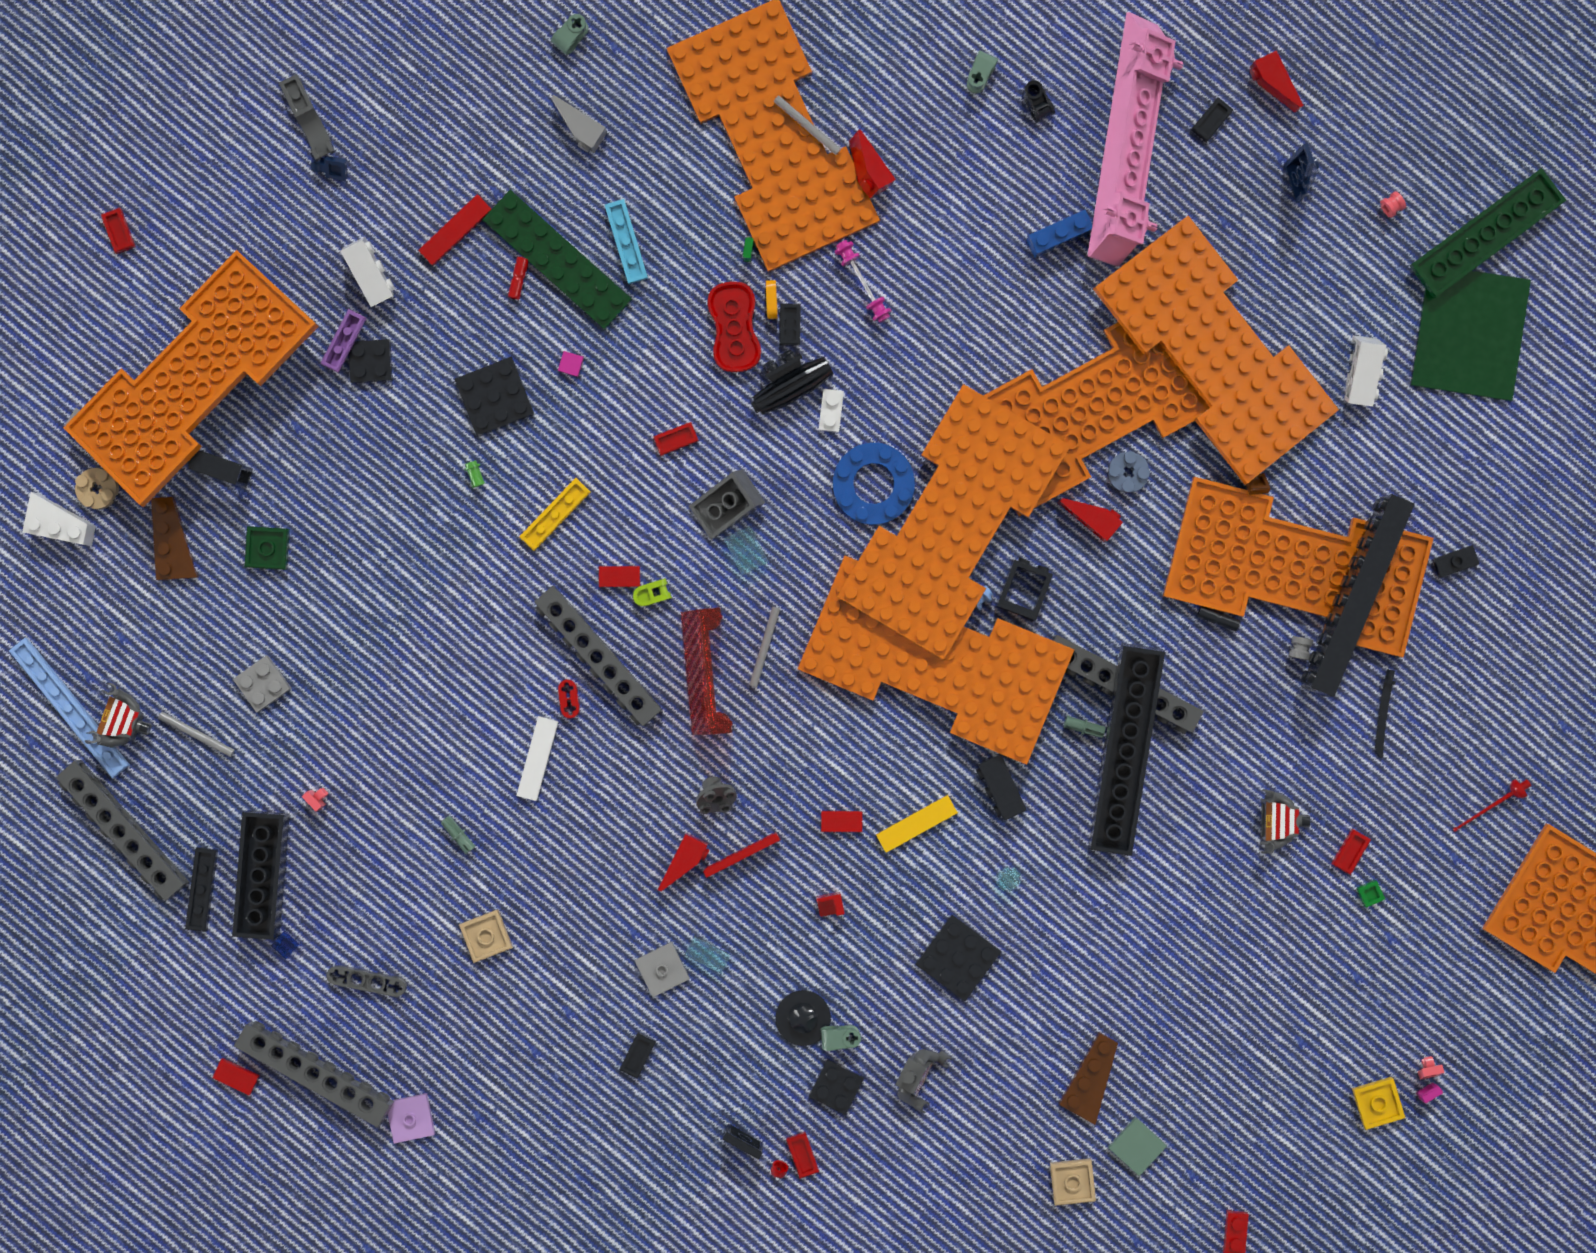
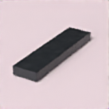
M196 847L185 925L186 930L202 932L208 930L218 849Z

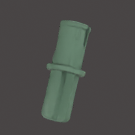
M1068 715L1065 718L1063 728L1081 732V735L1085 733L1099 738H1103L1105 734L1104 726L1087 722L1088 719L1080 720Z
M447 816L442 820L441 825L451 835V840H455L465 854L476 846L464 833L465 829L462 830L451 816Z

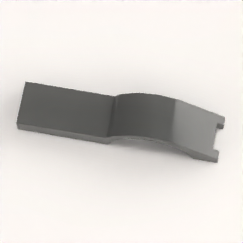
M298 74L279 82L296 120L308 139L315 160H321L320 157L328 153H335L331 139Z

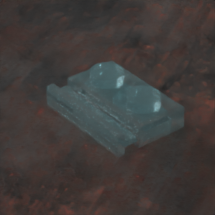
M751 526L724 538L742 576L769 563Z

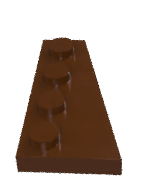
M174 497L152 498L156 580L199 578L193 563L192 553H190L187 544L186 534L181 525L182 521Z
M1098 1032L1059 1101V1105L1096 1125L1118 1046L1117 1041Z

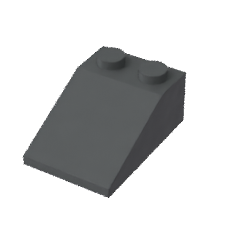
M741 469L730 473L690 504L689 508L712 540L765 504V501L745 471Z

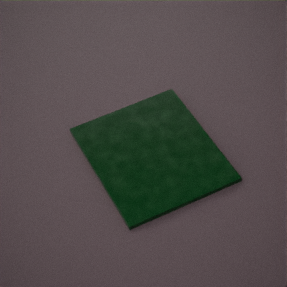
M1471 271L1436 298H1433L1425 287L1410 386L1513 401L1531 280Z

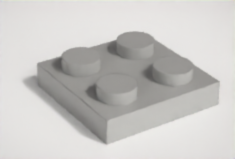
M268 655L233 679L256 713L292 689Z

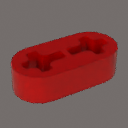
M566 679L560 682L558 686L560 709L564 717L574 718L580 712L578 687L573 680ZM566 683H569V686H573V690L570 691V698H567V692L562 690ZM568 700H571V705L576 707L573 715L565 711V708L568 707Z

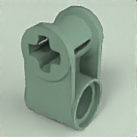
M580 14L571 15L552 36L551 42L564 54H571L588 33L589 27L585 18ZM577 23L578 25L581 24L582 26L579 28L575 27L574 25Z
M979 50L967 81V88L971 93L977 94L983 91L996 67L998 58Z
M854 1025L822 1027V1049L833 1051L857 1047L861 1042L859 1029ZM849 1033L854 1034L853 1040H849Z

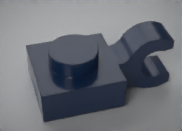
M326 156L325 160L320 157L321 160L316 161L314 158V162L310 163L311 171L325 172V178L346 181L348 178L347 159Z

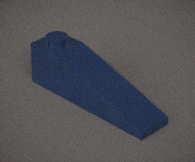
M1308 143L1303 144L1284 163L1296 203L1306 197L1319 169L1318 160L1316 157H1313Z

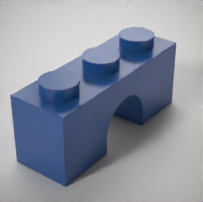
M1085 209L1029 234L1026 240L1034 258L1054 250L1055 247L1070 240L1074 241L1090 234L1092 223Z

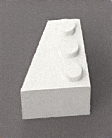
M363 237L343 247L341 253L369 305L372 307L392 297L395 287L390 278L386 279L383 273L385 269L381 261L376 259L370 241H367L366 237Z
M1353 335L1352 342H1356L1355 352L1350 354L1349 361H1352L1350 373L1347 374L1344 400L1351 404L1373 406L1374 401H1377L1379 396L1377 386L1378 381H1381L1383 377L1382 363L1387 358L1388 349L1384 343L1376 338Z
M30 493L23 533L92 546L95 525L39 493Z

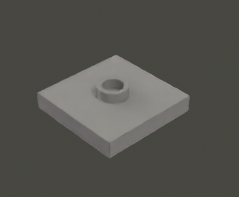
M672 941L634 960L652 997L690 979Z

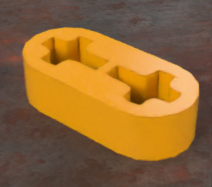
M776 280L766 281L767 319H778Z

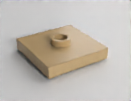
M499 909L459 924L473 963L513 948Z
M1091 1158L1050 1163L1055 1206L1096 1201Z

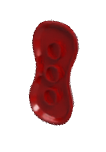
M734 281L721 283L713 287L707 300L709 312L716 325L713 356L716 364L724 371H747L755 367L761 357V346L752 326L755 296L751 288L745 283Z

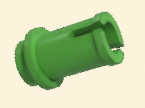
M477 460L465 464L466 468L464 469L468 472L473 488L485 484L479 469L481 465L477 463Z

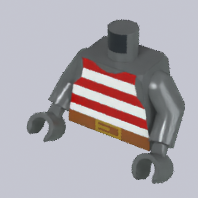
M106 683L111 686V691L102 690V693L113 695V697L109 696L97 732L89 731L86 733L91 734L93 740H85V743L93 744L97 742L98 745L114 748L125 745L129 741H134L137 733L148 735L152 724L142 721L144 714L140 711V705L130 694L121 689H116L113 683Z
M1263 789L1262 791L1266 792V797L1260 799L1261 839L1265 841H1261L1260 845H1265V850L1261 851L1262 854H1271L1274 850L1280 849L1292 842L1293 837L1299 835V827H1310V816L1299 815V807L1294 806L1293 800L1284 794Z
M921 1049L913 1053L906 1061L895 1084L899 1087L897 1094L899 1099L913 1106L914 1109L921 1113H926L923 1111V1106L925 1104L930 1105V1103L920 1097L917 1098L920 1089L934 1062H938L944 1068H947L949 1065L945 1061L952 1058L944 1051L937 1053Z

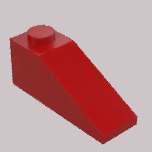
M1277 50L1252 63L1250 74L1259 86L1295 113L1304 106Z
M860 129L849 140L858 183L871 199L887 190L896 179Z
M1065 498L1057 502L1103 542L1108 541L1123 523L1120 520L1121 516L1113 509L1109 511L1106 508Z
M686 832L658 890L663 891L695 867L700 859L704 861L709 852V849L706 848L708 843Z

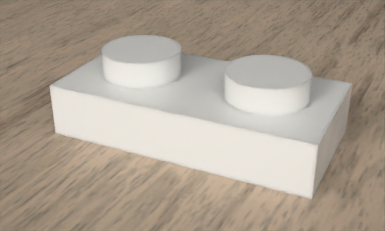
M823 389L819 422L820 431L839 433L844 391Z

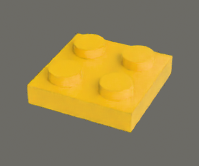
M1388 1077L1352 1088L1365 1130L1405 1118L1394 1078Z

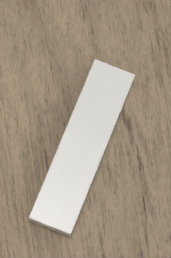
M538 716L516 796L534 801L538 800L559 721Z

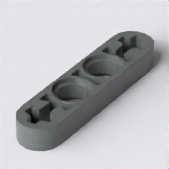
M343 965L332 966L326 974L327 980L333 985L393 997H399L407 990V982L404 978ZM339 970V974L346 975L347 971H349L347 982H344L345 977H339L335 980V976L332 973ZM354 973L362 976L361 984H354L352 982V975ZM378 977L382 980L383 985L381 988H374L372 986L373 978ZM387 979L390 980L388 984L394 985L397 982H399V986H401L402 989L396 992L394 987L389 986L387 990H385L387 985Z

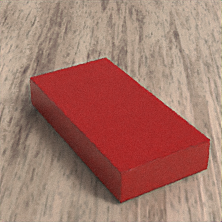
M121 208L101 214L115 254H120L136 247Z
M692 422L653 436L660 456L699 442Z
M599 566V587L641 586L640 566Z
M821 811V832H862V811Z
M1351 829L1331 864L1351 875L1371 839Z
M222 1058L212 1078L247 1095H251L260 1075Z
M806 1131L786 1138L799 1178L818 1173L819 1168Z

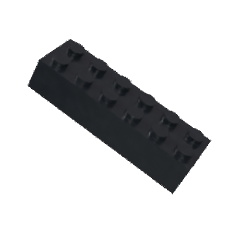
M254 810L242 812L232 937L269 940L280 937L290 813Z

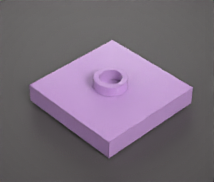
M427 1093L393 1100L394 1103L388 1113L394 1143L435 1135Z

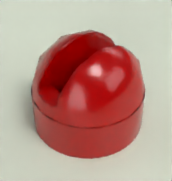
M776 1160L773 1162L771 1174L774 1178L782 1179L787 1174L788 1165L784 1161Z

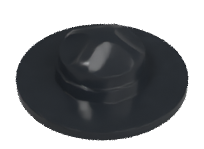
M798 990L788 994L779 1003L776 1011V1025L779 1033L788 1042L799 1046H808L820 1041L821 1028L830 1026L831 1022L830 1009L826 1001L817 993L808 990Z

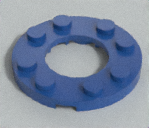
M865 443L849 450L837 464L833 476V492L839 507L851 519L867 525L884 524L896 519L910 504L915 489L914 473L908 460L897 449L883 443ZM880 464L886 467L892 474L894 488L890 497L884 502L877 504L867 503L856 494L853 486L854 477L863 466Z

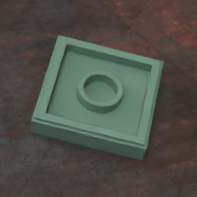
M1136 1116L1108 1146L1138 1176L1167 1147Z

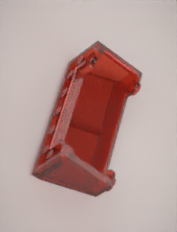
M720 607L681 612L692 735H713L733 732V721L725 713L716 712L709 630L717 628L721 623V619H723L722 608Z

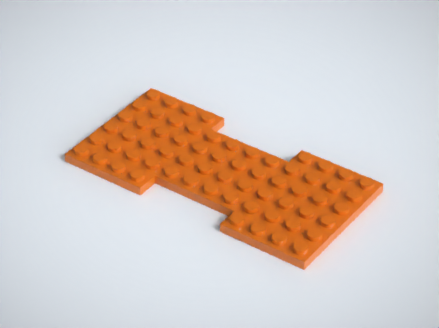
M771 0L666 48L700 124L719 116L752 187V189L734 196V199L752 238H754V243L768 272L880 222L870 198L858 183L854 162L847 147L840 148L841 151L837 155L833 153L827 154L820 141L774 103L775 98L779 95L813 124L795 85V81L811 75L812 70L780 0Z
M1186 216L1098 284L1093 290L1143 354L1158 343L1165 349L1209 406L1206 411L1194 420L1245 485L1339 409L1289 345L1274 357L1224 294L1225 290L1238 281L1237 277L1192 219Z
M237 250L179 308L191 322L135 380L121 368L63 427L142 507L202 448L190 433L247 374L258 385L262 386L319 327Z
M1119 322L1103 330L1112 346L1111 350L1045 386H1041L1033 369L983 395L1071 446L1035 508L1091 478L1082 461L1086 456L1153 421L1161 437L1164 438L1195 421L1194 419L1209 408L1160 343L1143 354ZM1015 511L1018 517L1022 515L1019 512Z
M963 384L921 454L922 457L938 465V468L897 536L878 526L837 598L944 660L986 590L985 587L971 580L969 576L1009 509L1012 508L1029 518L1071 446Z
M1193 477L1163 597L1244 617L1248 598L1327 617L1333 611L1334 606L1332 603L1335 596L1340 594L1342 589L1340 586L1341 581L1345 575H1348L1350 570L1348 567L1350 559L1358 551V548H1356L1357 542L1365 534L1366 529H1364L1366 520L1352 518L1347 537L1269 517L1274 499L1272 496L1264 494L1249 495L1248 490ZM1403 531L1356 646L1404 658L1434 538Z
M844 556L800 661L798 670L873 701L881 682L957 713L950 733L1027 765L1074 649L997 618L990 637L963 627L946 658L943 660L837 598V595L858 562L853 558Z
M1546 823L1482 929L1556 973L1563 959L1567 956L1596 974V853Z

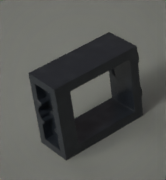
M200 450L188 461V469L247 488L253 468Z
M1023 558L1013 560L995 606L1036 621L1053 576L1052 573H1049L1050 569L1038 565L1037 568L1030 565V561ZM1017 567L1045 577L1033 610L1005 600Z

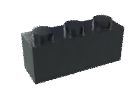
M1000 753L977 763L979 768L976 769L980 780L984 779L987 787L984 789L988 798L994 799L996 806H993L998 818L1002 817L1005 821L1027 811Z

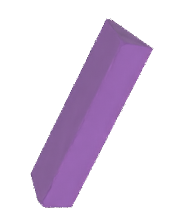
M348 309L320 364L339 373L367 318Z

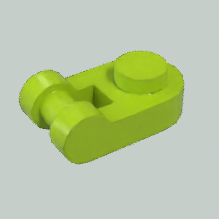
M666 578L637 587L633 593L635 603L640 606H648L671 599V593L668 592L666 587L668 584ZM658 588L660 595L654 596L652 589Z

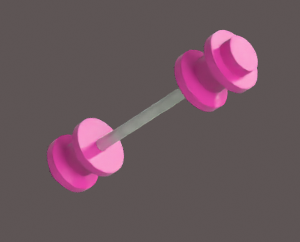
M844 240L836 245L837 249L834 252L836 255L842 256V266L851 264L872 301L866 308L874 312L873 321L878 320L881 323L890 317L891 309L884 307V297L875 299L854 262L860 257L859 253L852 251L851 248L854 245L852 241L847 242V240Z

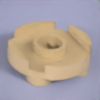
M100 468L87 469L75 480V492L78 500L82 505L93 509L109 507L119 492L118 483L105 470ZM94 484L102 486V489H99V494L92 491Z

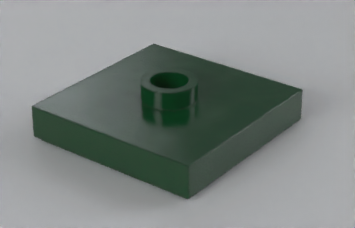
M247 526L244 567L287 570L290 529Z

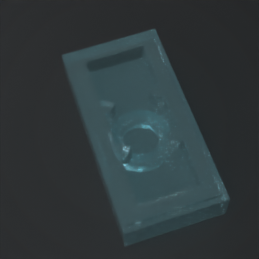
M696 936L693 937L685 952V956L720 974L731 955Z

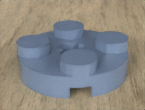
M1132 451L1118 454L1110 461L1108 466V480L1112 487L1120 492L1132 493L1140 490L1147 483L1150 475L1146 460L1141 455ZM1125 467L1133 469L1132 477H1125L1123 475Z

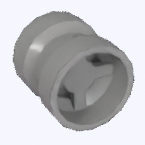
M1292 636L1291 643L1294 649L1289 651V657L1309 660L1310 653L1307 650L1312 647L1313 640Z

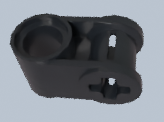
M1036 80L1029 81L1022 92V96L1034 122L1039 123L1040 119L1049 114L1054 115L1055 108L1042 84ZM1028 88L1036 89L1037 96H1031L1028 93Z

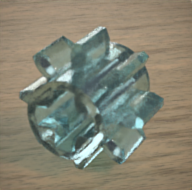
M1006 866L996 875L999 879L996 883L1003 891L1007 888L1010 892L1021 883L1019 880L1021 874L1015 867L1010 869Z

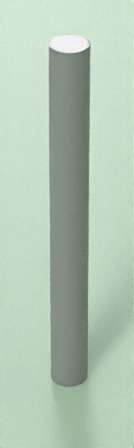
M779 95L775 98L774 103L833 154L837 155L841 151L834 142Z
M772 606L749 685L758 686L780 608Z
M161 712L158 716L159 720L230 757L233 756L235 750L164 712Z

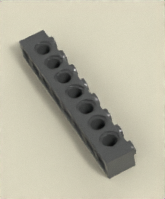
M551 586L534 601L537 605L535 609L542 617L546 615L550 619L548 624L556 633L560 631L564 635L562 640L569 648L573 646L577 650L576 656L583 664L587 662L591 666L589 671L596 679L600 677L605 682L603 687L610 695L614 693L618 697L616 702L623 710L627 708L632 713L630 718L637 726L639 724L645 726L663 710L556 586ZM555 605H559L562 608V613L557 617L551 612L552 607ZM569 620L575 623V629L572 632H568L565 629V624ZM581 636H586L589 639V644L585 648H582L578 643ZM596 651H599L603 656L600 663H595L592 660V654ZM608 667H613L616 670V676L612 679L608 678L605 674ZM622 682H626L630 687L627 694H622L619 691V685ZM635 698H640L643 701V707L640 710L635 709L632 705Z
M1054 635L1052 641L1074 649L1072 660L1069 662L1065 673L1073 677L1079 675L1084 678L1083 682L1093 687L1097 684L1102 687V692L1112 696L1117 666L1059 635ZM1085 660L1091 665L1090 670L1086 673L1081 670V663ZM1102 670H1106L1109 674V678L1105 682L1099 679V673ZM1159 688L1158 699L1163 701V708L1156 710V720L1166 725L1168 722L1176 725L1174 729L1183 734H1186V732L1193 733L1204 711ZM1176 708H1179L1182 712L1178 720H1175L1172 715Z
M82 760L73 761L56 776L59 786L73 796V802L87 812L86 816L90 821L96 822L100 827L99 831L101 834L111 839L114 843L113 847L119 853H123L126 856L127 863L141 873V879L155 889L154 893L158 898L165 901L172 899L190 883ZM79 780L84 784L83 790H80L77 786ZM93 795L98 800L96 806H94L91 803V797ZM106 811H109L111 814L110 821L105 819L104 814ZM120 826L123 827L125 830V834L123 837L120 836L118 833V828ZM133 842H136L139 846L137 852L132 849ZM147 857L152 860L151 867H148L145 863ZM160 872L166 876L165 883L159 880Z
M258 1021L247 1023L234 1045L239 1050L377 1128L384 1122L394 1103L388 1094L384 1092L378 1093L372 1089L373 1087L369 1083L355 1080V1076L351 1073L341 1072L336 1069L337 1066L335 1064L318 1059L319 1056L314 1052L302 1050L298 1043L286 1041L283 1039V1035L276 1031L270 1032L265 1029L264 1024ZM259 1037L265 1040L264 1047L258 1043ZM277 1047H279V1048H281V1049L283 1050V1056H282V1057H280V1056L277 1055V1053H276V1048H277ZM295 1057L300 1059V1067L294 1064ZM312 1067L318 1069V1077L312 1074ZM330 1078H334L337 1081V1087L331 1086ZM348 1088H352L355 1091V1097L348 1095ZM366 1098H370L373 1101V1107L366 1105Z

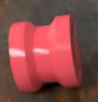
M1396 191L1390 194L1388 199L1384 198L1380 201L1382 210L1390 218L1395 216L1397 211H1402L1406 208L1405 200Z

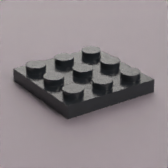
M512 356L454 379L477 437L535 415Z
M951 914L918 958L915 965L966 1001L1002 951Z

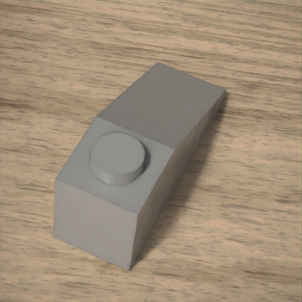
M553 95L551 99L577 141V146L585 152L590 150L595 153L607 134L606 127Z

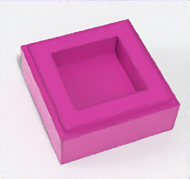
M563 351L558 371L578 377L584 357Z
M1432 1082L1417 1091L1416 1094L1421 1101L1428 1103L1443 1094V1091Z

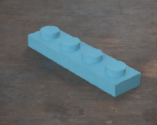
M622 199L605 204L628 284L648 279L625 200Z

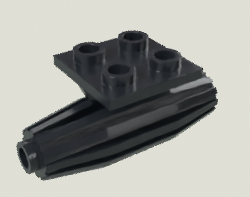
M788 350L780 355L781 359L775 362L770 360L765 363L760 372L771 382L752 397L754 401L751 402V405L755 412H760L764 415L786 407L818 388L834 375L825 357L823 356L801 364L800 359L803 358L802 355L796 350L793 352Z

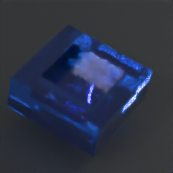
M286 929L274 941L271 947L284 959H288L300 946L301 942Z

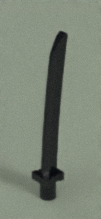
M1387 669L1385 679H1381V682L1384 684L1375 740V749L1379 758H1383L1392 685L1396 683V681H1393L1395 671Z

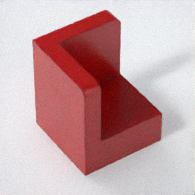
M840 892L816 896L821 917L845 914Z

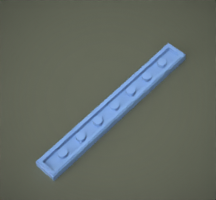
M24 638L9 650L111 778H115L130 766L116 747L111 748L98 745L97 742L93 744L85 743V740H93V736L86 733L89 731L97 732V723L28 638Z

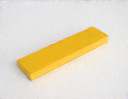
M575 478L519 537L533 551H536L591 491Z
M945 795L882 830L876 836L887 853L958 812L949 796Z

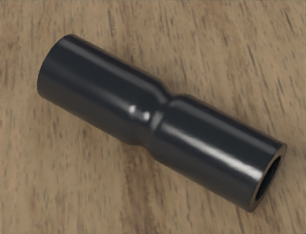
M1200 606L1197 613L1198 618L1211 623H1217L1219 626L1235 632L1240 624V620L1220 614L1203 606Z

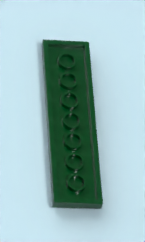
M1541 168L1412 263L1410 268L1432 297L1436 298L1567 200Z
M509 190L484 217L483 221L524 258L528 259L538 271L604 330L609 327L632 301V298L513 191Z

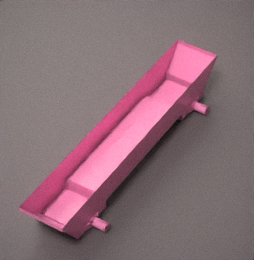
M1130 12L1126 13L1088 250V257L1114 266H1120L1137 245L1143 244L1147 230L1151 232L1157 230V224L1149 221L1148 211L1150 203L1144 201L1163 82H1169L1172 68L1181 70L1183 67V62L1175 59L1174 48L1176 41L1166 37L1157 24Z

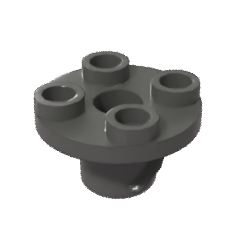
M718 777L705 779L702 783L703 790L696 797V804L700 813L708 814L719 811L725 813L731 810V805L737 798L735 788L729 784H723L721 778Z

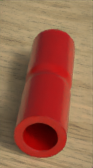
M517 257L507 297L515 300L520 299L524 283L523 279L525 278L529 263L528 259Z

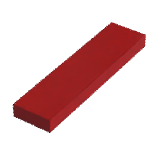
M477 194L418 251L434 266L477 226L492 209Z
M774 832L709 865L703 871L706 878L780 841V837L777 832Z

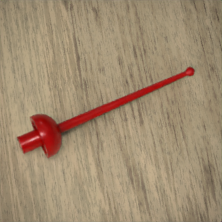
M1514 779L1510 783L1511 792L1458 827H1454L1453 831L1456 832L1462 826L1513 795L1520 799L1527 797L1525 790L1532 785L1527 779L1521 783Z

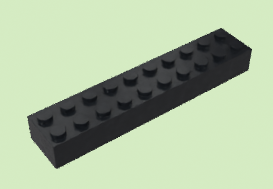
M1393 494L1382 496L1375 500L1372 510H1374L1371 518H1368L1364 529H1366L1365 534L1357 542L1356 548H1358L1355 556H1352L1348 564L1350 568L1348 575L1343 577L1340 584L1342 587L1340 594H1337L1333 600V611L1327 615L1324 622L1326 625L1325 630L1317 638V649L1309 657L1308 662L1310 666L1302 674L1300 680L1302 688L1323 697H1335L1415 503Z
M1121 643L1089 839L1090 850L1132 856L1165 651L1162 648Z

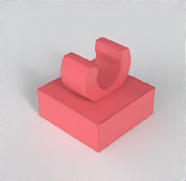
M323 787L317 792L313 790L307 791L302 798L316 812L326 805L322 799L329 793Z
M1432 1056L1421 1060L1423 1069L1418 1071L1420 1080L1441 1076L1445 1073L1442 1065L1435 1066Z

